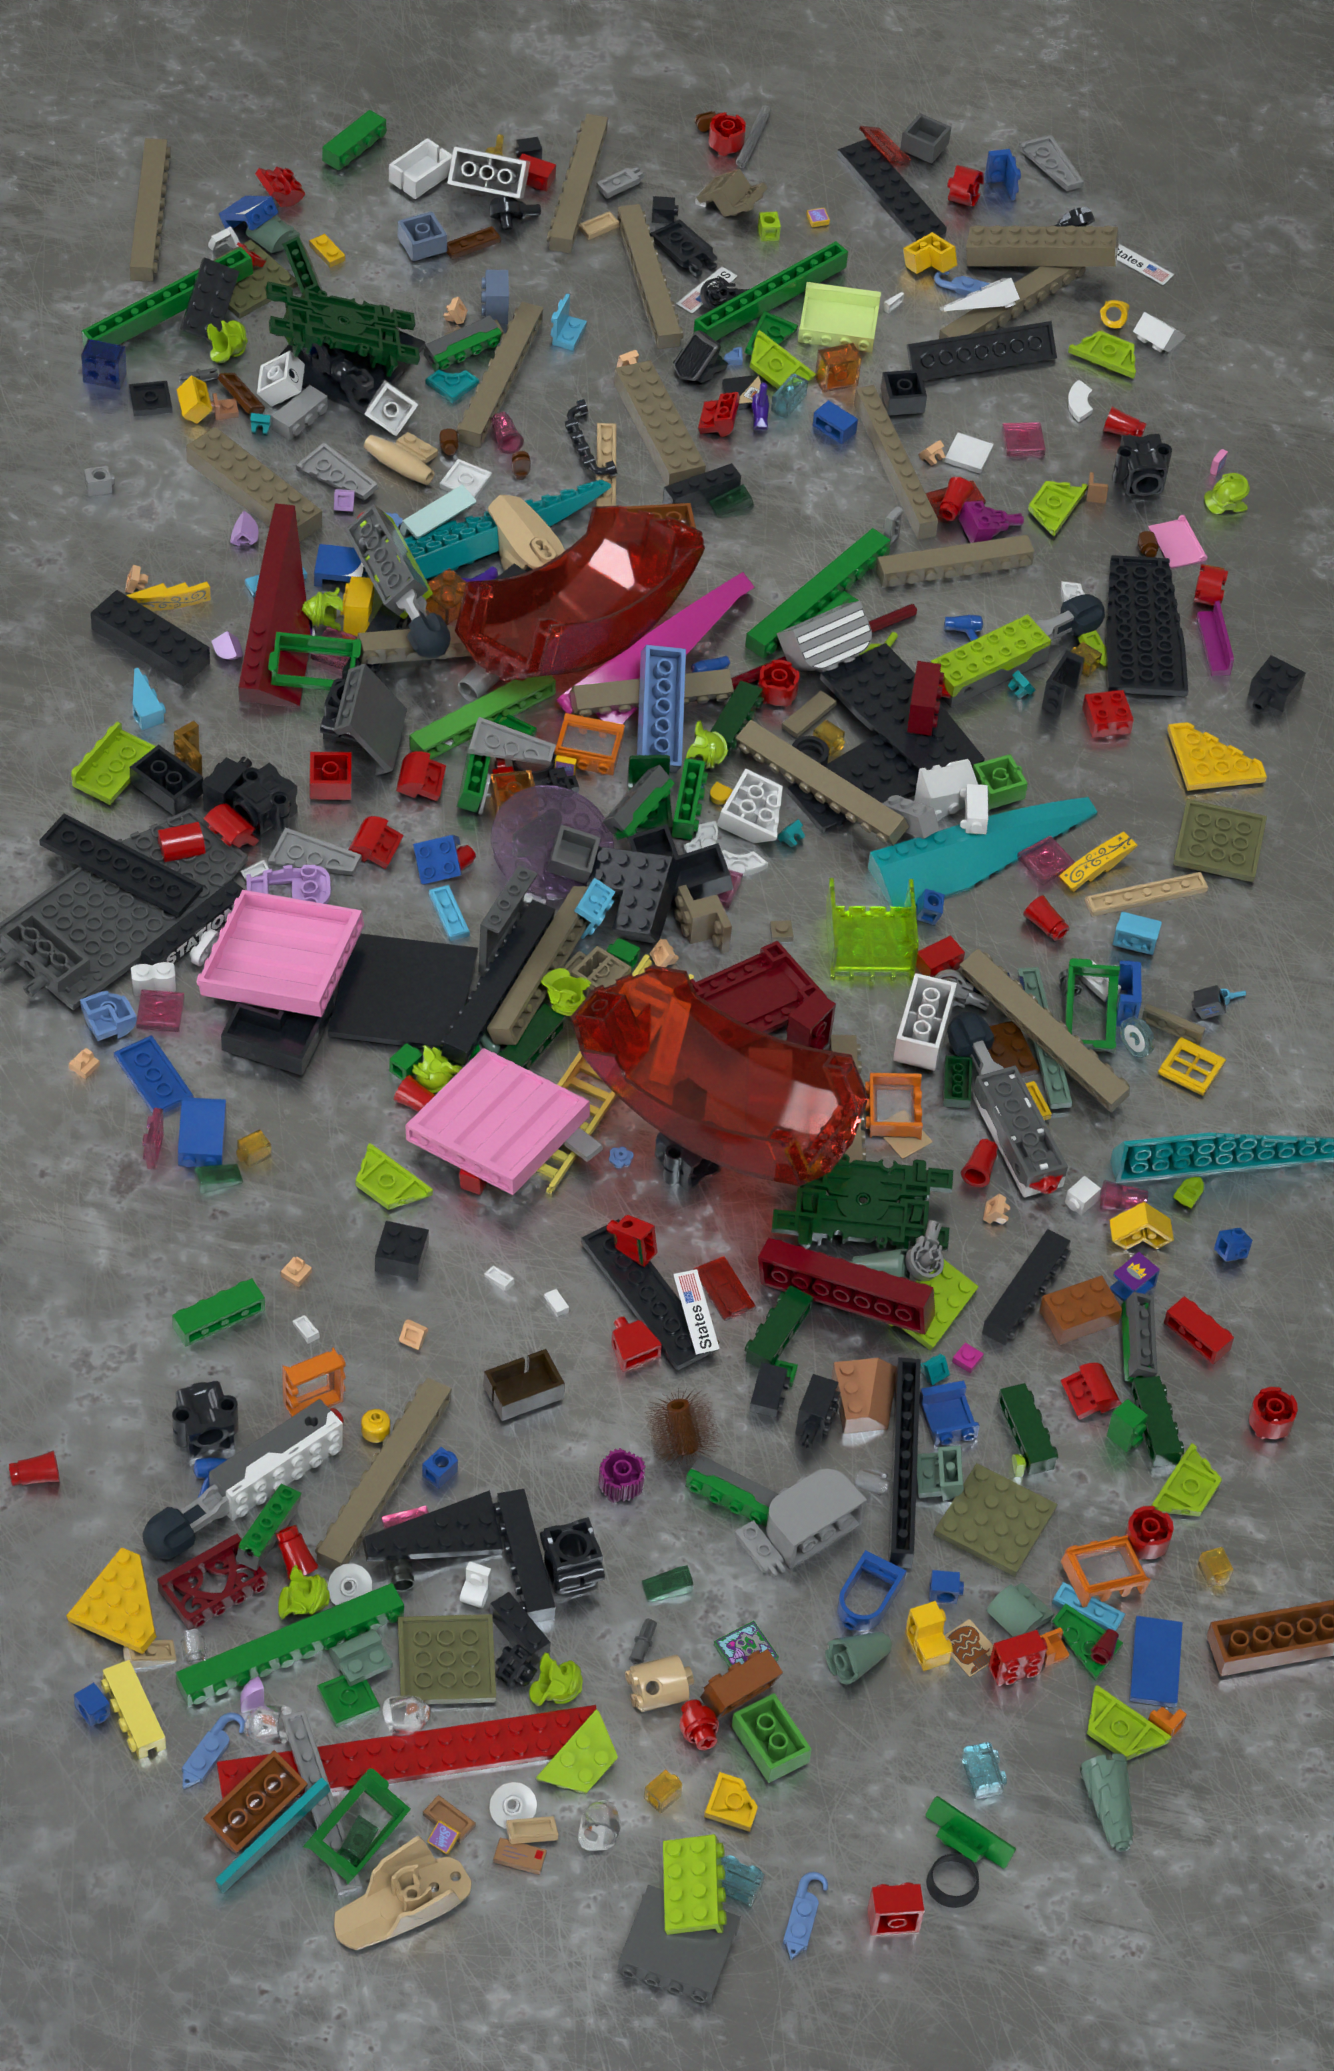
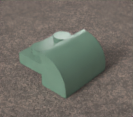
M276 215L256 229L249 230L247 228L246 230L247 236L271 253L284 250L283 243L297 236L300 237L299 232L294 230L291 225H287Z
M961 1445L938 1447V1452L918 1454L917 1480L919 1498L942 1496L943 1501L953 1499L963 1492Z
M1023 1583L1015 1587L1012 1584L1007 1586L993 1599L986 1610L1013 1637L1036 1630L1039 1626L1051 1621L1054 1613Z
M374 1629L329 1649L332 1661L339 1673L342 1672L349 1686H353L393 1667V1662L382 1645V1639Z

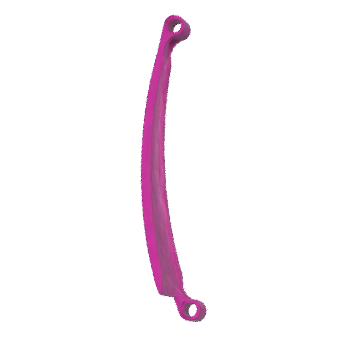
M744 572L738 574L647 633L574 686L640 679L641 651L646 645L686 649L687 655L733 603L753 588L755 589V586ZM572 688L556 700L565 713L568 714L573 712L569 693ZM633 708L628 712L615 710L605 715H601L600 712L595 714L600 720L623 724L637 708Z

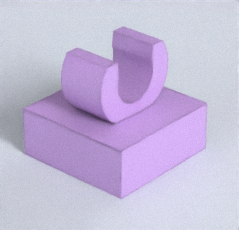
M335 489L334 510L353 512L355 490Z

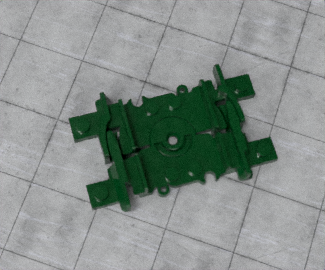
M267 282L266 298L274 302H284L286 307L284 318L270 317V334L284 336L288 344L293 346L294 357H298V354L304 347L305 353L309 354L312 343L322 346V343L325 342L328 343L331 349L340 348L350 352L359 350L358 354L361 356H367L369 353L371 367L374 368L376 363L385 365L386 376L388 377L397 368V361L418 365L420 361L419 348L400 344L399 330L397 329L399 327L404 330H414L416 325L414 313L393 309L390 312L388 306L370 304L365 300L363 304H358L355 302V298L347 299L333 295L328 297L327 293L323 290H320L317 294L314 291L304 289L302 296L296 297L293 296L292 287Z
M804 1150L803 1154L779 1152L777 1175L798 1177V1186L800 1187L797 1189L795 1211L773 1210L771 1233L799 1235L798 1244L802 1245L805 1249L810 1248L812 1241L818 1242L817 1245H821L822 1238H827L832 1242L834 1235L842 1236L843 1244L847 1241L871 1243L876 1240V1246L879 1249H884L887 1246V1241L891 1245L896 1246L895 1250L908 1249L909 1242L910 1246H914L918 1237L925 1236L929 1213V1201L926 1200H929L930 1191L952 1193L954 1170L929 1167L926 1170V1161L918 1159L913 1161L912 1166L901 1165L894 1160L890 1168H886L883 1165V1159L878 1162L854 1160L850 1163V1157L847 1154H841L839 1161L834 1157L823 1156L821 1162L817 1163L815 1168H810L812 1150ZM866 1198L867 1202L862 1203L859 1199ZM941 1227L937 1240L939 1245L942 1246V1251H948L949 1227Z

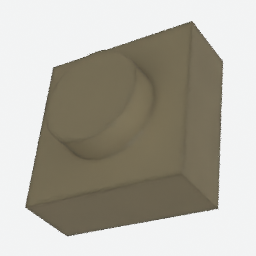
M791 920L770 921L772 943L777 940L779 943L793 942L794 936Z

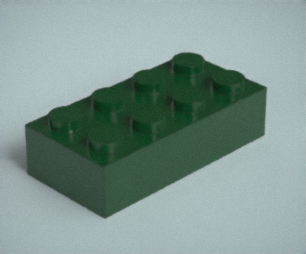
M945 1056L943 1106L970 1109L972 1058Z

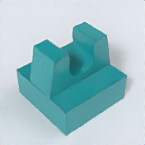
M251 413V432L256 434L257 428L263 427V435H268L272 426L271 415Z
M1019 670L1012 675L1014 678L1008 684V687L1012 691L1019 687L1018 691L1015 692L1019 699L1026 694L1031 695L1035 691V688Z
M797 819L778 833V840L780 842L784 841L792 848L797 844L794 836L799 841L803 839L805 834L801 829L803 824L800 820Z
M942 1354L933 1356L925 1363H921L920 1370L926 1377L927 1383L931 1385L950 1375L946 1357Z

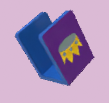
M1138 1252L1114 1272L1113 1276L1118 1281L1110 1286V1290L1123 1302L1133 1292L1146 1294L1156 1286L1160 1269Z

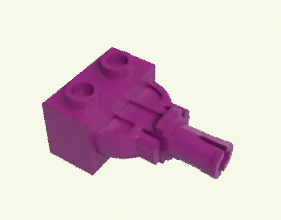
M983 501L965 502L958 518L970 543L992 540L993 536L999 534L1000 531H1007L1009 526H1022L1024 523V517L1021 513L1007 514L1002 510H994L990 507H985Z

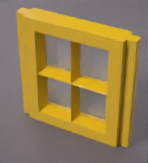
M1180 1037L1157 1074L1203 1096L1224 1066L1226 1059Z

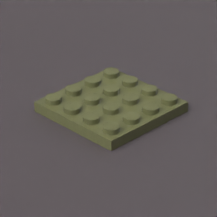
M252 240L244 244L250 251L263 258L266 263L263 268L255 266L252 275L235 284L228 310L239 319L272 301L266 298V285L268 281L292 287V289L298 286L296 278ZM239 246L236 247L235 249H233V250H231V251L225 253L224 255H222V256L216 258L215 260H217V259H219V258L225 256L226 254H228V253H230V252H232V251H234V250H236V249H238V248H240V247H239Z
M1187 799L1173 865L1254 882L1267 816Z
M976 1463L963 1484V1492L959 1496H955L935 1528L934 1535L1016 1577L1056 1511L1058 1504Z
M492 1614L398 1617L400 1696H417L423 1700V1705L496 1702ZM401 1701V1705H407V1702Z

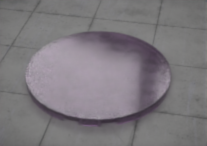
M543 785L524 789L511 796L497 812L490 838L494 859L508 880L517 867L522 866L538 873L526 893L542 897L541 899L559 901V899H566L573 886H587V882L584 884L546 871L555 836L560 826L564 825L601 837L599 847L614 849L613 835L602 822L605 819L604 815L587 798L563 787Z

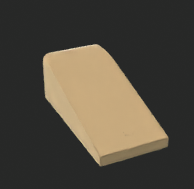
M154 1640L143 1654L125 1646L123 1648L125 1661L130 1660L134 1669L176 1662L173 1640Z

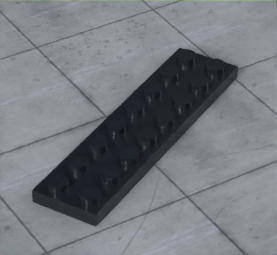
M869 138L838 149L837 155L912 242L930 233H934L937 236L946 233L947 227Z
M1052 321L906 345L910 370L920 369L923 381L1057 359Z
M65 813L39 840L40 846L178 918L203 891L202 884Z
M607 1225L581 1237L582 1245L638 1320L642 1321L661 1342L662 1352L676 1371L715 1352L714 1350L700 1354L695 1353L682 1303L651 1261L643 1267L617 1250L614 1235L607 1231Z

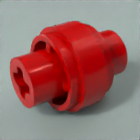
M693 1699L687 1701L681 1707L683 1715L679 1723L684 1739L692 1744H696L699 1750H708L714 1747L717 1743L716 1734L719 1729V1721L715 1712L707 1706H702L700 1700Z

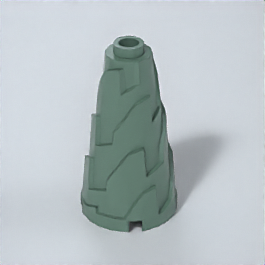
M1105 1754L1081 1763L1079 1768L1089 1798H1092L1097 1817L1101 1820L1107 1842L1112 1848H1116V1851L1121 1852L1130 1849V1845L1133 1843L1132 1836L1134 1835L1131 1819L1132 1806L1129 1789L1131 1788L1127 1769L1128 1762L1123 1754H1112L1113 1760L1107 1759Z

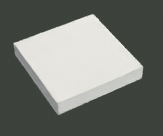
M957 433L945 457V463L981 474L994 444Z
M458 459L440 482L439 488L450 492L463 484L471 495L477 499L492 479V473Z

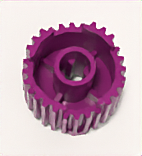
M619 1448V1450L614 1449V1451H610L609 1455H606L605 1459L603 1458L599 1467L598 1484L599 1488L602 1489L601 1492H605L604 1495L607 1496L609 1501L616 1503L622 1500L625 1502L626 1499L630 1501V1498L634 1499V1497L640 1496L644 1486L646 1468L642 1457H635V1454H631L630 1451L626 1453L625 1450Z

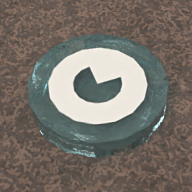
M1135 1016L1124 1020L1120 1026V1035L1126 1049L1137 1058H1144L1152 1054L1154 1050V1045H1152L1154 1036L1146 1022L1142 1019H1136Z

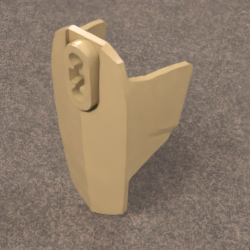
M499 495L488 507V512L498 528L499 555L504 571L515 563L524 570L527 569V566L535 570H546L559 566L562 573H566L567 555L565 554L564 547L545 521L522 498L511 495Z
M417 1836L380 1861L378 1866L372 1871L368 1888L363 1896L335 1912L334 1928L336 1938L343 1945L359 1950L409 1931L445 1914L465 1900L471 1892V1879L460 1861L451 1857L435 1859L425 1841L420 1836ZM455 1877H457V1878H459L460 1880H458V1881H453L452 1879L455 1878ZM433 1888L439 1889L437 1892H432Z

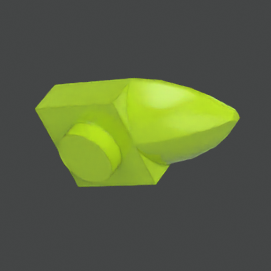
M1097 631L1081 635L1078 640L1086 655L1091 654L1096 661L1106 667V647Z
M1191 1177L1186 1179L1177 1189L1173 1198L1182 1205L1192 1209L1204 1190L1202 1178Z

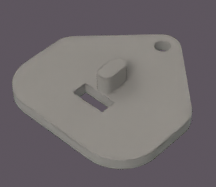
M487 773L484 794L478 809L479 815H482L486 797L491 798V793H488L491 774Z

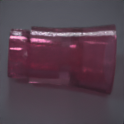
M506 412L496 413L492 417V428L496 435L499 451L504 454H513L519 451L524 443L523 437Z
M1108 1180L1103 1182L1100 1194V1210H1129L1137 1204L1147 1203L1148 1191L1116 1184Z

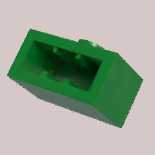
M1126 1399L1112 1412L1106 1436L1127 1453L1133 1447L1137 1448L1144 1439L1142 1437L1143 1432L1147 1428L1146 1421L1148 1415L1129 1399Z

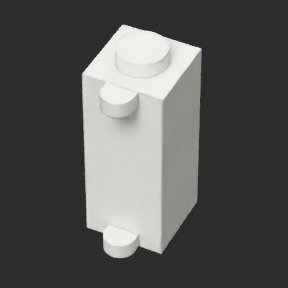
M967 784L966 788L960 790V796L965 797V820L960 822V827L966 829V833L986 834L988 824V786Z

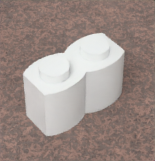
M161 962L153 966L139 964L131 967L134 996L145 997L154 993L166 995L176 991L173 963Z

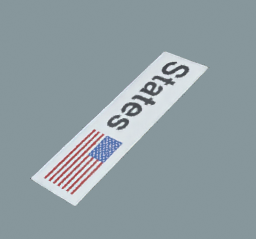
M1119 244L1118 261L1162 285L1174 275Z
M721 267L676 304L693 313L703 305L700 298V290L707 280L723 278L730 283L738 276Z
M697 1269L673 1274L695 1353L700 1354L719 1350Z

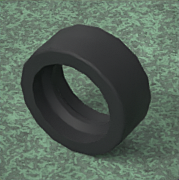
M802 736L792 744L799 751L814 750L818 752L821 758L815 761L823 766L828 764L829 748L824 740L816 736Z

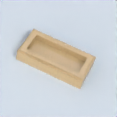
M609 211L580 223L578 229L590 240L618 228L620 222Z
M554 1816L506 1821L510 1844L558 1840L559 1834Z

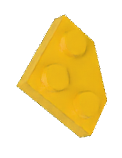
M719 1772L704 1817L750 1832L758 1806L754 1799L750 1797L742 1779Z

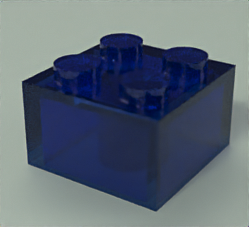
M88 339L81 354L83 382L120 390L127 375L125 346Z

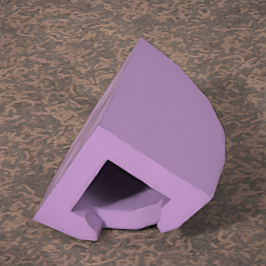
M243 511L239 516L231 534L230 543L240 546V543L252 545L258 541V526L252 516L246 511Z
M229 631L211 641L215 652L223 659L235 660L243 657L238 638Z
M258 1676L251 1679L243 1688L240 1697L241 1713L264 1705V1687Z

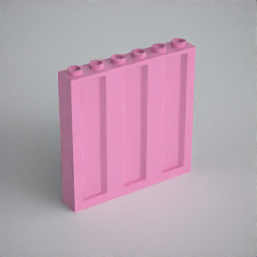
M242 890L239 898L235 899L234 908L228 914L224 928L220 930L217 943L213 944L210 957L205 960L202 973H199L197 977V986H199L201 995L322 1017L364 927L362 910Z
M483 1048L405 1125L406 1140L514 1195L589 1118L590 1101Z

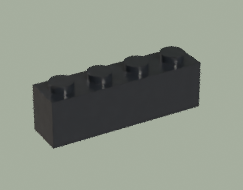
M731 463L664 487L662 503H691L693 509L739 493L741 475Z

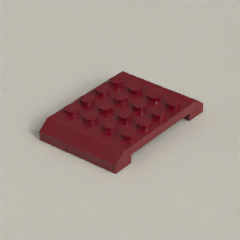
M778 940L762 947L760 953L697 982L694 979H690L677 985L674 991L680 999L693 1002L691 1012L722 1048L730 1051L788 1025V1015L794 1008L797 1009L807 995L810 996L815 990L827 997Z

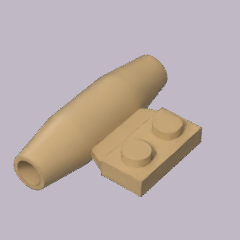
M409 432L398 438L396 443L374 435H370L366 439L364 448L382 464L406 478L428 485L433 480L435 473L426 463L438 456V449Z

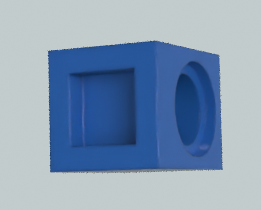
M925 888L917 900L916 920L935 925L943 914L945 894Z
M440 1447L422 1464V1476L438 1489L458 1472V1459L456 1455L451 1451H446L443 1447Z
M932 1570L929 1602L957 1604L959 1595L963 1596L964 1582L960 1581V1572Z
M94 1682L74 1694L75 1707L90 1727L96 1723L104 1722L111 1715L109 1701Z

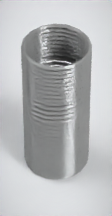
M496 647L458 683L461 695L471 702L483 696L513 668L514 659L511 653L502 647Z

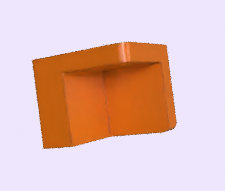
M1061 1627L1040 1635V1637L1046 1640L1048 1647L1044 1657V1667L1069 1657V1652L1061 1640L1063 1635Z
M1161 1707L1157 1712L1153 1710L1148 1720L1173 1737L1184 1726L1187 1714L1179 1709L1173 1715L1164 1707Z

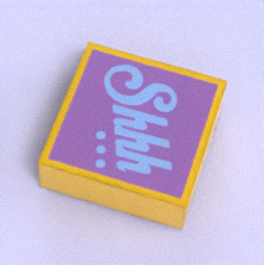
M825 208L807 210L806 216L812 228L829 225L830 219Z
M557 755L555 768L564 767L567 776L575 775L577 759Z
M439 1820L427 1842L442 1852L450 1854L461 1832Z

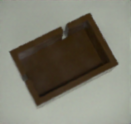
M547 1349L527 1355V1372H525L524 1357L484 1371L483 1387L491 1402L494 1401L493 1406L501 1421L564 1399L565 1383Z

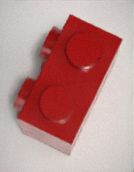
M1124 690L1085 694L1082 708L1092 738L1131 733L1134 719Z
M1037 1630L994 1643L988 1667L997 1686L1002 1684L1010 1685L1018 1679L1024 1677L1032 1678L1041 1672L1048 1647L1046 1640L1040 1637Z

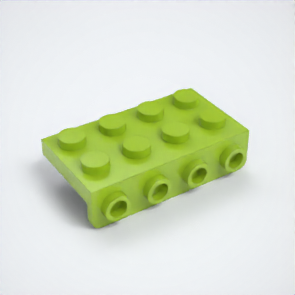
M117 721L108 728L105 736L96 742L95 747L90 753L85 754L83 761L73 768L71 772L72 785L111 805L130 783L129 767L156 746L122 730V723Z
M943 1259L944 1266L942 1272L929 1281H915L934 1287L935 1317L928 1331L924 1335L902 1328L930 1351L979 1287L945 1259Z
M715 1834L663 1841L665 1932L667 1935L716 1929L717 1933H723V1925L727 1924V1916L725 1910H723V1902H726L725 1888L722 1887V1880H725L724 1865H721V1858L725 1857L723 1843H719Z

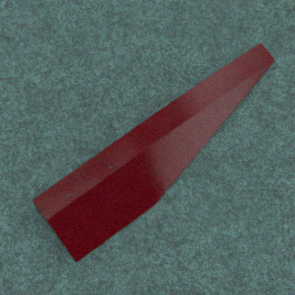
M275 503L238 687L239 701L300 708L303 688L271 685L272 671L268 669L270 653L274 652L276 632L311 635L309 618L302 610V606L307 600L295 505ZM280 650L278 674L305 677L309 653Z

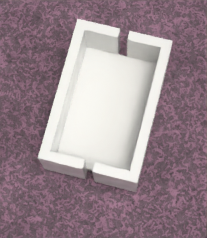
M427 138L389 164V182L400 189L403 188L405 193L417 199L449 176L453 155L443 148L440 149L439 153V146Z

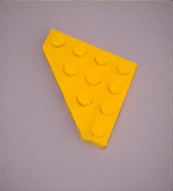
M1188 722L1168 724L1167 730L1187 791L1266 782L1267 776L1260 760L1248 758L1243 755V751L1231 745L1226 746L1220 743L1219 739L1207 732L1203 734L1194 729L1195 726Z
M121 1547L66 1617L69 1622L143 1654L157 1637L143 1563L139 1554Z

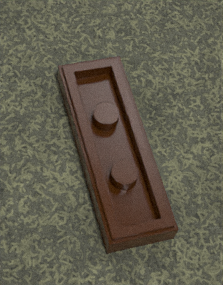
M490 226L447 242L446 253L453 260L500 243L501 237Z
M235 373L219 374L218 380L248 414H261L264 412V405Z

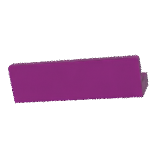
M1215 601L1213 611L1197 612L1196 618L1211 676L1231 675L1234 656L1220 601Z

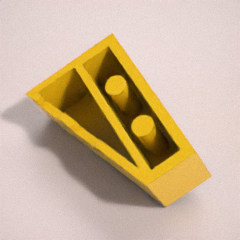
M351 576L350 584L346 583L343 595V611H340V615H344L343 639H357L358 633H365L370 625L368 621L372 613L375 586L370 578Z

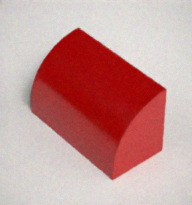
M199 822L158 830V844L165 862L206 854Z

